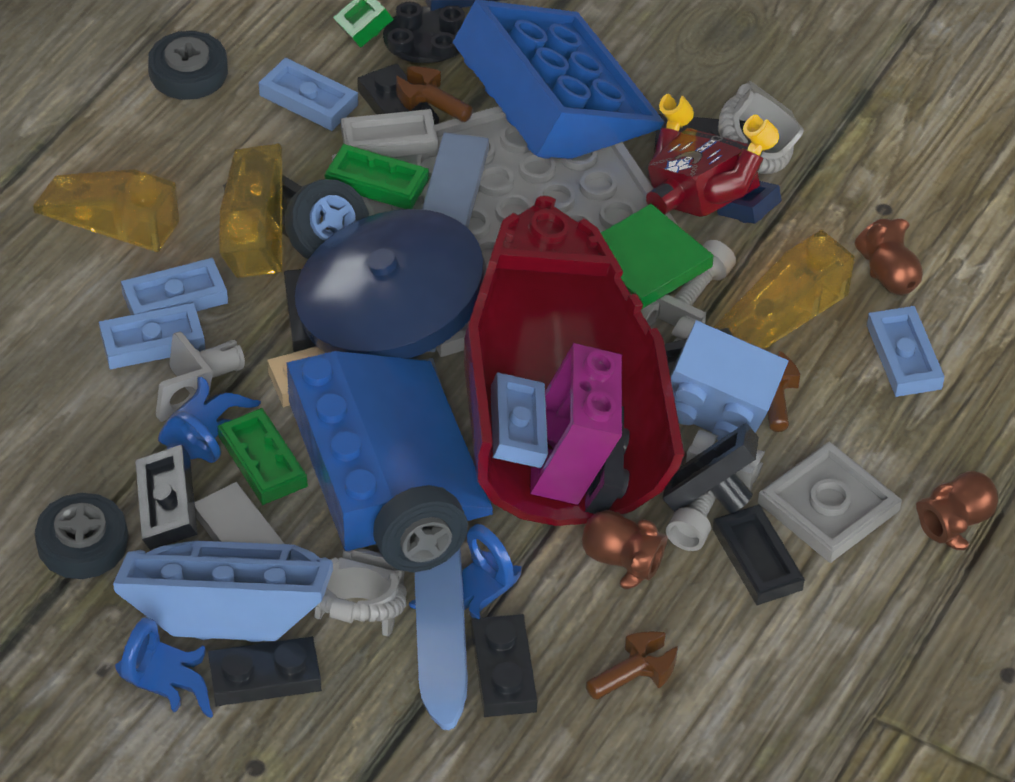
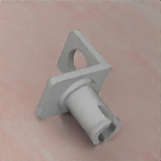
M181 331L173 333L169 365L177 377L165 380L159 384L156 417L161 422L166 421L177 409L186 403L197 390L198 377H203L209 385V394L206 398L208 400L212 378L232 371L242 370L245 365V358L240 345L237 346V341L229 340L224 344L198 351ZM185 387L190 393L184 401L174 405L170 404L171 397L179 389Z

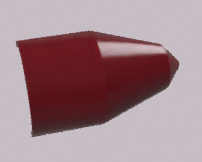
M540 196L536 198L533 206L521 214L517 215L514 212L502 220L464 337V371L477 480L491 502L522 520L553 526L586 524L589 518L594 515L593 513L585 512L586 493L578 505L530 494L531 466L493 458L491 384L497 372L545 383L546 391L573 343L622 355L624 428H628L630 433L628 447L624 454V469L629 471V482L625 495L622 499L617 498L609 509L610 511L618 512L621 515L632 512L660 494L679 469L684 457V450L663 337L657 328L651 329L641 313L643 307L641 300L637 294L631 295L622 281L623 270L599 229L584 218L578 223L554 206L556 199L553 197ZM548 444V449L553 450L552 446Z

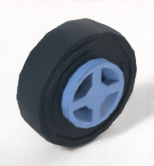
M319 179L301 187L290 199L285 213V231L292 246L304 258L309 259L313 252L330 236L351 223L368 217L369 212L363 198L351 186L339 180Z

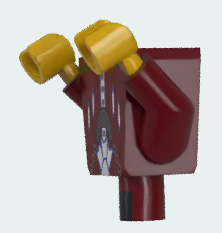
M670 94L662 97L659 109L668 119L666 128H661L653 158L649 162L648 178L654 189L646 195L647 205H654L665 215L674 209L703 217L736 199L742 198L760 186L758 169L764 159L760 157L762 150L772 148L779 139L777 128L768 119L763 121L758 115L754 114L746 120L743 132L751 140L750 144L690 128L679 132L680 127L691 122L694 116L693 108L684 96H681L678 106Z

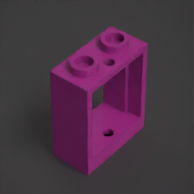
M573 343L545 391L547 444L552 446L553 450L548 449V456L542 468L531 466L530 494L578 505L622 436V355Z

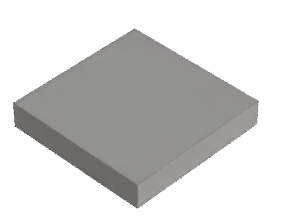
M830 441L761 490L758 497V504L829 563L833 562L898 513L902 503L901 498Z

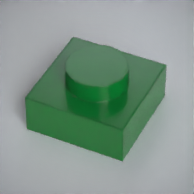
M352 0L333 17L341 29L360 48L376 37L384 27L394 20L377 0Z

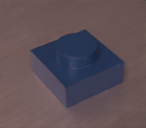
M759 181V187L742 198L736 199L718 209L717 214L737 219L743 223L756 224L782 201L780 187L776 184Z

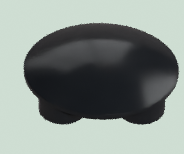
M409 1L401 3L396 7L394 20L384 27L383 41L392 54L410 62L436 63L451 59L460 54L452 42L465 20V12L458 6H446L431 11L430 6L421 7L420 4Z

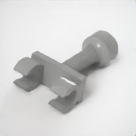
M708 240L702 245L714 255L712 268L685 283L675 297L665 295L641 310L650 328L653 327L657 318L675 326L672 335L677 337L674 341L688 338L696 320L705 324L706 312L693 307L692 304L711 280H723L736 264L733 251L720 241Z
M700 429L687 451L686 462L712 446L718 435ZM757 449L756 460L736 473L750 491L763 466L760 460L765 452ZM710 490L691 502L689 508H679L674 512L666 527V535L677 547L687 551H697L703 547L711 530V524L707 519V515L716 499Z

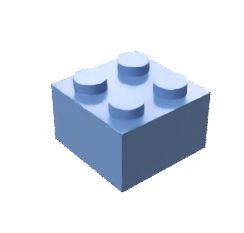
M696 320L670 375L679 424L699 426L718 435L717 440H721L746 422L756 433L768 413L789 360Z

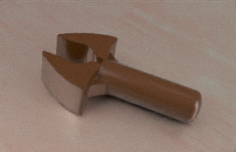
M411 66L407 67V81L396 76L398 98L409 111L419 103L427 102L461 122H467L473 114L472 106L438 88L441 86V71L427 67Z
M781 351L778 352V356L789 360L767 413L769 427L774 432H782L788 428L789 421L784 389L799 388L800 381L798 368Z
M650 631L627 635L625 650L630 654L629 658L586 682V690L593 699L598 700L639 676L650 677L656 686L660 688L666 683L674 670L678 647L672 648L660 657L647 656L649 653L664 647L666 633Z

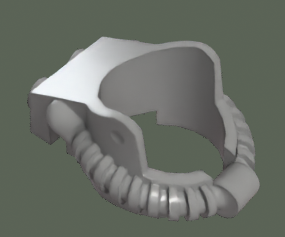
M749 80L747 84L741 85L737 94L724 104L719 115L718 131L720 137L747 144L748 140L741 130L739 119L746 122L754 114L758 115L763 121L768 119L777 128L779 139L772 148L764 150L765 152L760 154V157L764 159L758 169V173L774 174L787 166L792 158L794 144L800 139L804 129L796 121L790 109Z
M362 548L351 551L343 550V558L339 557L337 559L335 557L331 559L333 571L324 597L315 607V618L321 619L326 612L329 613L330 618L352 623L354 619L362 622L382 621V635L390 636L394 628L395 617L401 614L406 606L407 590L403 585L405 571L397 570L383 559L381 553ZM349 598H365V599H367V600L358 601V602L356 603V602H352V601H348V600H344V599H349Z

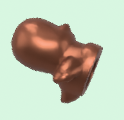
M879 219L866 227L855 240V246L867 260H870L869 275L872 278L879 279L889 292L901 296L906 295L918 287L923 276V269L919 259L904 245V235L910 224L905 219Z
M967 471L960 474L950 483H943L937 486L932 491L930 497L923 498L916 503L917 513L924 533L938 543H945L953 549H967L969 542L960 533L965 532L968 526L989 519L995 513L998 504L997 489L988 476L976 471Z
M610 510L597 512L590 517L582 535L583 549L589 557L601 563L622 566L627 569L626 575L620 580V586L624 589L634 588L644 579L650 580L655 575L660 566L668 536L659 533L653 522L642 519L637 524L620 513Z

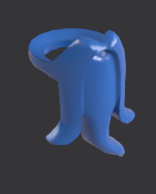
M198 377L195 394L164 423L159 433L158 441L166 445L167 449L183 445L190 455V459L201 458L207 462L214 463L221 456L219 444L215 439L218 436V425L230 421V419L225 418L218 419L219 416L229 407L254 408L259 406L261 401L252 400L233 393L218 394L206 400L209 394V385L203 377Z
M475 524L467 532V543L473 563L462 570L464 610L469 608L471 618L480 619L481 610L517 582L521 576L522 568L512 564L504 545L489 528L482 524ZM476 539L487 546L490 552L480 550ZM416 600L409 602L410 608L416 609Z
M142 618L130 634L124 647L122 660L115 665L118 674L125 681L138 688L168 698L172 712H176L181 706L180 696L175 688L192 692L198 701L202 713L209 718L213 717L203 677L188 668L202 663L206 652L205 646H201L191 652H184L162 643L158 633V624L153 619Z

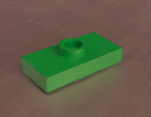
M343 144L325 172V179L339 180L351 186L362 197L403 209H413L429 181V168Z
M263 408L218 425L219 439L262 505L308 487L306 473Z

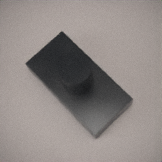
M747 422L680 466L664 488L662 499L675 512L710 490L729 513L740 510L750 501L753 494L736 473L756 460L758 435Z

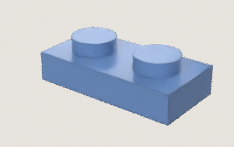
M286 57L259 82V96L330 131H333L341 123V118H346L358 106V92Z
M213 258L121 281L122 294L131 315L194 303L196 311L228 303L227 289Z
M194 303L99 321L100 335L109 369L170 358L173 333L179 331L185 335L195 349L198 351L205 350L204 335Z
M915 306L869 313L867 328L895 397L942 390L945 376Z
M497 372L491 384L493 458L542 468L548 456L545 383Z

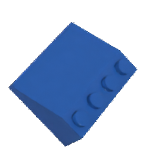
M475 0L452 42L463 56L465 64L475 72L483 83L485 91L495 99L506 114L507 121L517 129L526 141L528 149L540 158L573 159L660 130L665 123L578 12Z
M333 351L286 362L289 403L345 551L376 544L373 536L374 521L381 508L395 495L413 487L431 485L446 489L458 499L467 521L493 515L492 505L487 494L478 483L476 467L431 361Z

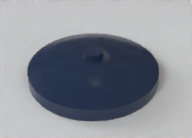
M423 209L386 211L365 217L342 228L313 252L301 270L295 289L296 309L307 336L325 353L340 351L410 359L443 344L468 323L487 267L477 239L465 225L456 219L442 213Z

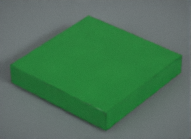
M652 204L601 232L623 270L622 281L631 295H638L643 304L642 309L713 267L714 255Z

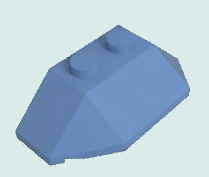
M194 540L160 546L147 553L143 550L127 552L113 585L114 591L148 618L153 619L173 637H194L201 640L211 638L236 639L249 642L277 641L322 601L333 571V563L330 559L325 557L319 558L313 552L292 544Z

